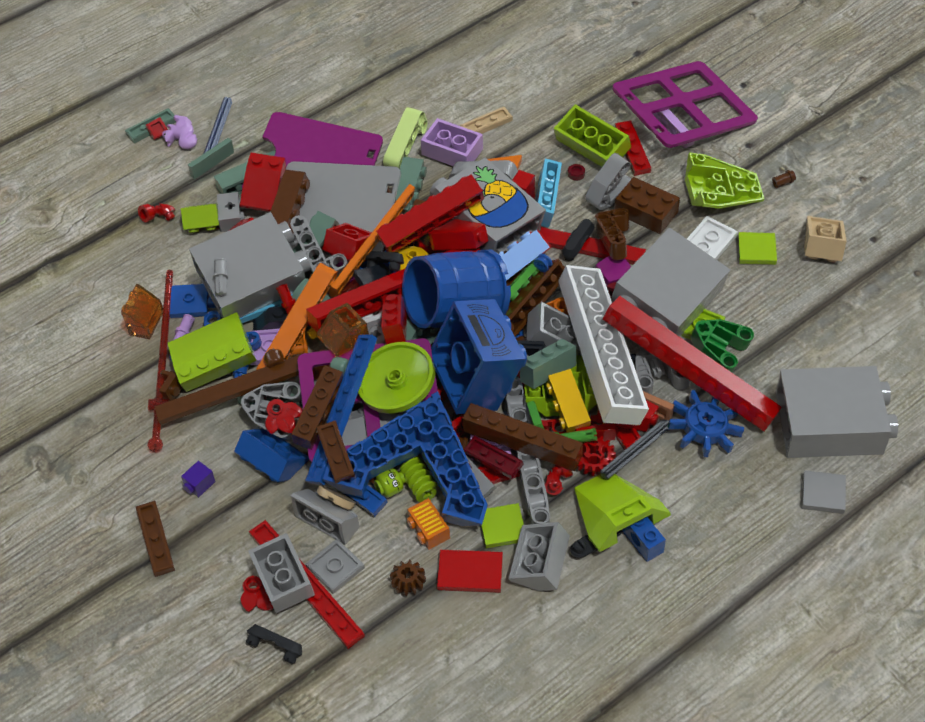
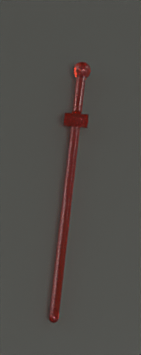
M170 269L166 272L156 396L154 399L148 400V410L154 411L152 438L147 443L148 449L152 452H159L163 447V442L160 439L161 425L157 418L155 406L169 402V399H163L159 390L165 381L160 373L166 369L171 288L173 285V271Z

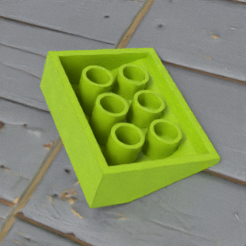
M238 312L168 342L174 370L180 385L186 392L257 361Z

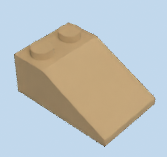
M807 216L804 245L805 256L811 259L823 258L829 262L842 261L847 242L844 222Z

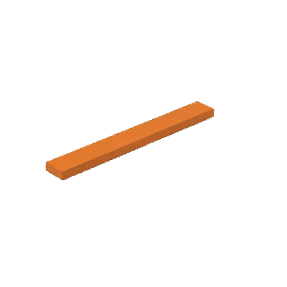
M409 184L330 286L329 296L334 298L339 295L352 278L354 271L358 270L365 261L366 256L380 241L376 230L383 224H388L395 220L413 198L414 186Z

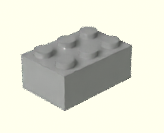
M287 533L248 551L276 613L315 595Z

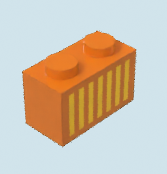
M429 498L407 509L408 518L406 520L411 529L415 528L419 542L422 545L425 544L428 550L450 539L448 525Z

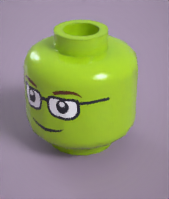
M392 468L376 476L374 486L378 493L389 498L401 493L404 487L403 484L406 481L402 472Z

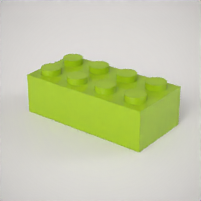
M576 104L553 128L556 140L603 167L612 154L617 153L623 157L631 148L629 135Z

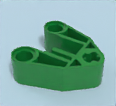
M722 319L698 321L691 333V340L695 348L732 373L738 364V359L734 354L725 350L726 347L730 345L737 350L744 351L749 347L754 338V332L751 328Z

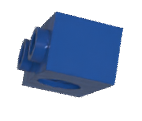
M648 517L623 529V533L646 562L664 552L666 539Z

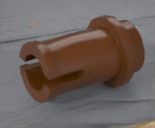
M786 170L784 174L773 177L772 183L775 188L787 183L792 184L796 180V175L793 170Z

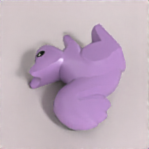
M174 115L176 124H168L167 127L170 129L162 133L167 146L170 147L175 139H179L178 143L181 148L192 149L198 140L196 135L193 134L192 122L185 116Z

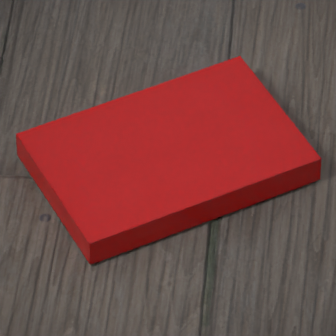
M440 550L437 590L501 593L503 552Z

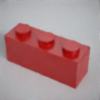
M390 294L383 297L381 328L386 345L395 342H406L407 312L402 294Z

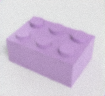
M438 118L421 139L422 155L454 166L459 161H475L483 150V134Z

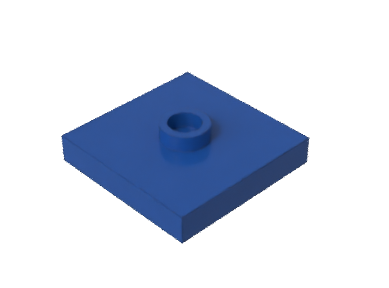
M204 284L172 286L170 318H183L185 314L193 317L205 316L208 313L207 302L209 293Z

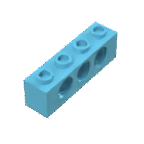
M545 158L539 175L535 201L546 209L541 226L549 228L555 211L562 163Z

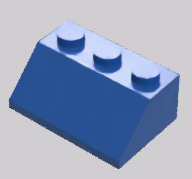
M264 428L242 431L234 450L235 453L240 455L242 460L250 462L255 466L256 470L266 473L275 482L290 480L309 460L307 455Z

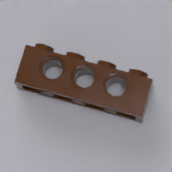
M324 365L292 432L294 444L310 450L313 449L319 436L316 427L325 424L343 379L342 371Z

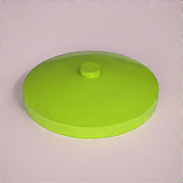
M395 342L382 346L372 353L358 393L364 403L377 412L391 414L406 411L420 403L430 392L435 380L433 361L426 350L414 343Z

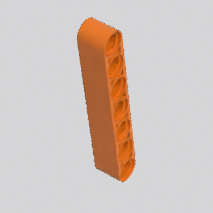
M323 263L318 264L268 350H281L285 360L290 357L309 324L306 309L323 301L338 272ZM264 356L256 370L266 367Z

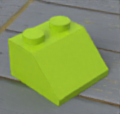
M217 203L180 208L183 230L188 229V232H197L202 227H206V230L217 229L219 225Z

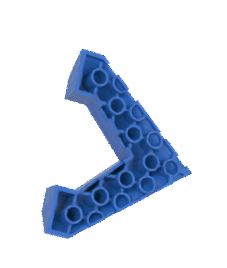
M438 391L433 393L427 400L408 409L402 416H398L380 427L363 441H359L346 449L355 477L335 483L329 463L323 476L324 482L341 492L364 498L370 479L421 454L446 498L442 511V518L445 522L459 526H482L488 507Z

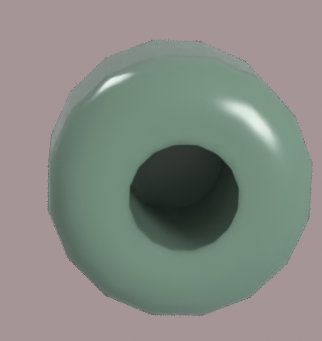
M335 357L332 359L330 367L342 371L344 376L349 360Z

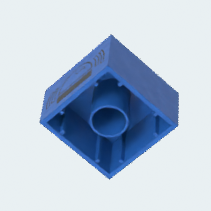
M495 299L454 301L431 347L435 371L456 414H465L470 403L497 411L506 394L510 393L512 383L527 361L524 346L518 344L511 330L509 317L503 315Z

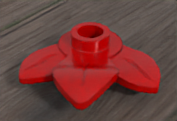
M280 399L271 400L267 405L268 416L265 421L267 430L271 434L275 433L278 429L292 434L295 428L294 418L300 417L303 410L294 402L284 403ZM276 405L280 406L278 412L273 411V407Z
M257 576L246 578L243 582L244 592L240 598L243 608L247 612L252 611L256 606L264 611L272 610L273 605L261 579Z

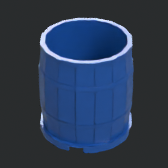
M492 249L478 250L476 252H446L415 256L408 262L402 282L404 305L410 320L419 328H441L453 302L495 299L503 315H505L509 308L511 286H506L505 274H508L506 264L501 256Z

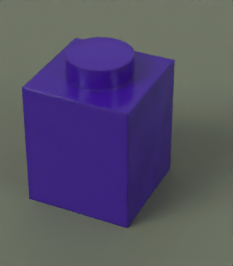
M199 460L181 476L184 490L189 494L193 493L198 498L216 482L213 471Z

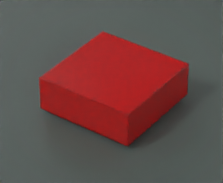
M161 117L145 125L153 140L162 137V133L168 130Z

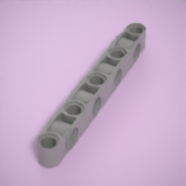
M516 377L512 383V388L514 389H511L510 393L505 396L507 415L532 424L522 382L519 377ZM515 450L516 458L524 463L519 471L530 523H550L549 504L540 460Z

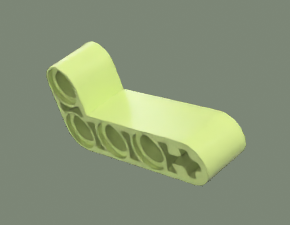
M410 107L405 109L384 155V166L398 167L400 169L403 157H408L418 133L424 134L427 129L428 121L424 111Z

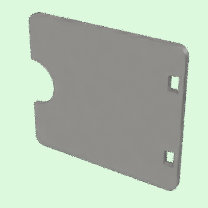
M294 161L290 162L286 167V170L305 172L310 180V187L305 193V202L300 208V216L305 217L309 225L311 218L317 211H320L336 219L339 224L348 223L369 232H373L394 205L401 178L400 169L391 166ZM388 186H393L392 193H387ZM299 225L298 227L300 231L303 232L304 229L302 225ZM293 234L295 241L289 244L292 250L299 243L295 234ZM381 241L378 242L372 251L383 252L384 246ZM327 251L324 254V257L332 256Z

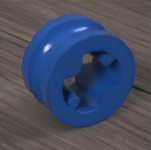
M539 254L534 260V266L541 272H547L553 264L550 257L545 254Z

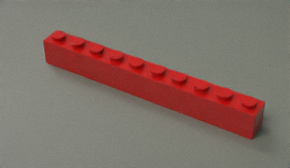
M451 249L446 252H476L480 249ZM405 269L307 308L309 325L320 335L382 309L383 297L390 294H402L403 297L402 282Z
M619 296L608 307L602 320L765 432L782 407L623 297Z

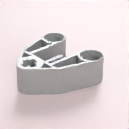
M617 153L612 154L595 176L586 194V201L599 210L613 206L615 198L632 179L626 175L631 163Z
M643 347L640 348L635 358V370L642 391L651 395L653 393L654 379L651 370L654 377L657 376V378H661V375H664L666 372L673 387L677 390H685L689 387V379Z
M296 382L265 384L245 394L241 399V405L255 424L267 430L265 425L267 415H262L263 412H267V405L270 402L266 400V397L282 401L300 402L302 401L301 387ZM298 388L297 395L291 397V390ZM255 401L254 405H249L250 402ZM278 405L273 407L274 412H278L280 410V406ZM280 429L273 433L283 440L292 439V434L282 435Z

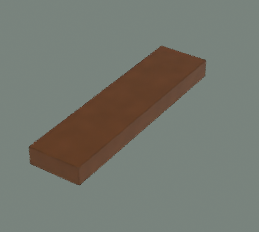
M156 501L136 506L154 576L158 577L175 571Z

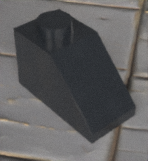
M282 306L269 307L253 320V331L281 328L288 316L285 308H282Z

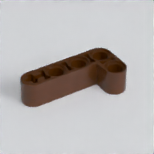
M618 208L597 213L595 215L596 233L610 257L614 260L625 259L627 257L626 238L622 232L630 228L628 210Z

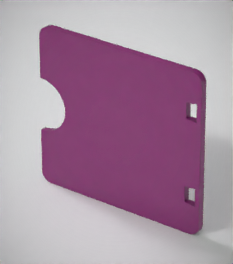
M274 112L271 115L262 136L263 140L270 142L275 147L276 153L274 156L285 158L286 167L290 162L294 161L375 166L383 144V138L379 134L282 112ZM369 152H374L372 159L367 157Z

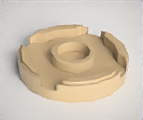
M319 485L317 493L320 496L331 500L342 508L353 509L356 503L344 494L325 485Z

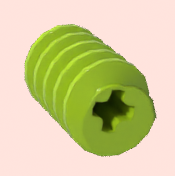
M414 457L400 467V472L403 473L408 487L412 490L418 502L428 498L431 500L437 494V483L433 481V476L429 475L430 472L426 469V465L422 463L420 457Z

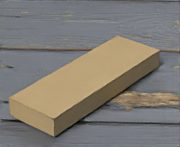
M501 107L460 126L483 134L513 121V116L505 107Z

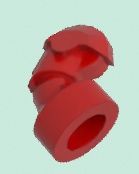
M159 203L155 207L143 204L138 207V214L143 222L152 221L157 214L165 216L167 221L175 218L173 212L176 210L169 204Z
M555 465L551 468L552 472L549 470L545 483L546 492L550 495H558L562 491L560 477L566 479L573 476L572 470Z

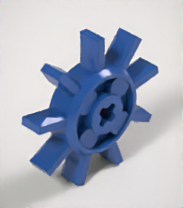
M692 390L689 396L692 404L690 407L676 400L673 402V411L683 416L684 419H670L667 427L668 430L684 429L686 435L682 438L681 448L686 447L694 440L703 444V456L708 457L711 444L717 442L727 453L732 451L734 444L725 434L742 437L744 427L729 424L728 421L737 417L738 413L732 409L723 411L717 406L719 400L715 397H712L711 403L701 402L696 391Z

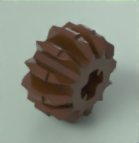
M409 559L407 564H404L401 561L400 566L394 565L393 572L390 574L391 586L396 588L398 594L404 591L406 597L409 592L416 595V589L422 591L423 584L426 582L425 570L420 568L418 562L412 564V561Z

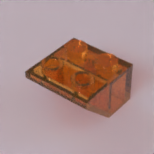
M140 284L135 285L133 291L129 293L128 301L121 309V315L124 318L129 335L149 340L164 313L161 300Z
M348 303L331 310L317 332V337L335 357L354 349L358 335H369L367 323Z

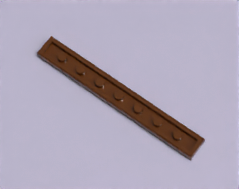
M300 355L286 359L284 363L276 364L271 368L266 366L155 406L158 421L162 425L243 396L262 385L279 383L298 376L297 360Z

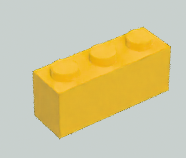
M571 369L549 375L546 389L548 394H552L554 398L552 404L555 412L560 414L559 423L562 430L565 429L566 433L575 432L577 428L590 426L591 420Z

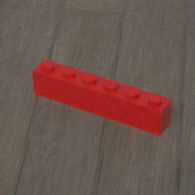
M472 174L462 177L454 185L445 187L442 192L430 196L422 204L415 205L407 213L400 214L395 220L380 226L376 230L377 235L387 252H397L484 200L483 190Z

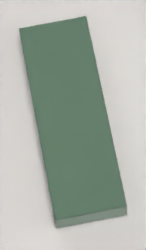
M167 108L126 129V135L135 144L150 136L145 127L146 124L161 117L167 127L168 124L176 123L174 114Z
M229 138L225 139L189 163L188 167L191 177L193 179L198 178L234 153L232 140Z

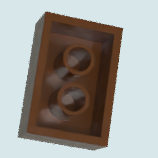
M633 177L615 198V209H627L630 221L661 235L679 212L680 197Z

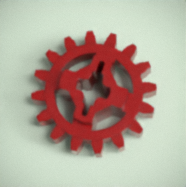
M603 436L597 439V441L582 442L583 457L577 466V470L584 469V474L591 472L592 476H595V472L600 474V470L616 458L614 445L610 446V440L603 441Z

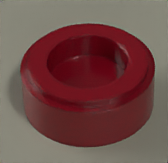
M580 164L569 166L568 177L574 181L582 180L585 177V168Z

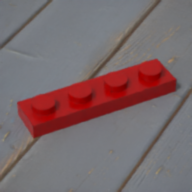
M632 121L615 123V128L629 135L631 148L625 155L631 163L630 167L634 176L651 173V165Z

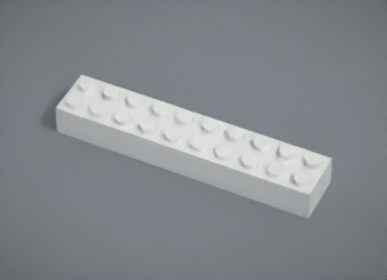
M566 265L558 282L603 423L640 425L649 408L623 334L602 320L608 307L612 304L602 272L598 268Z

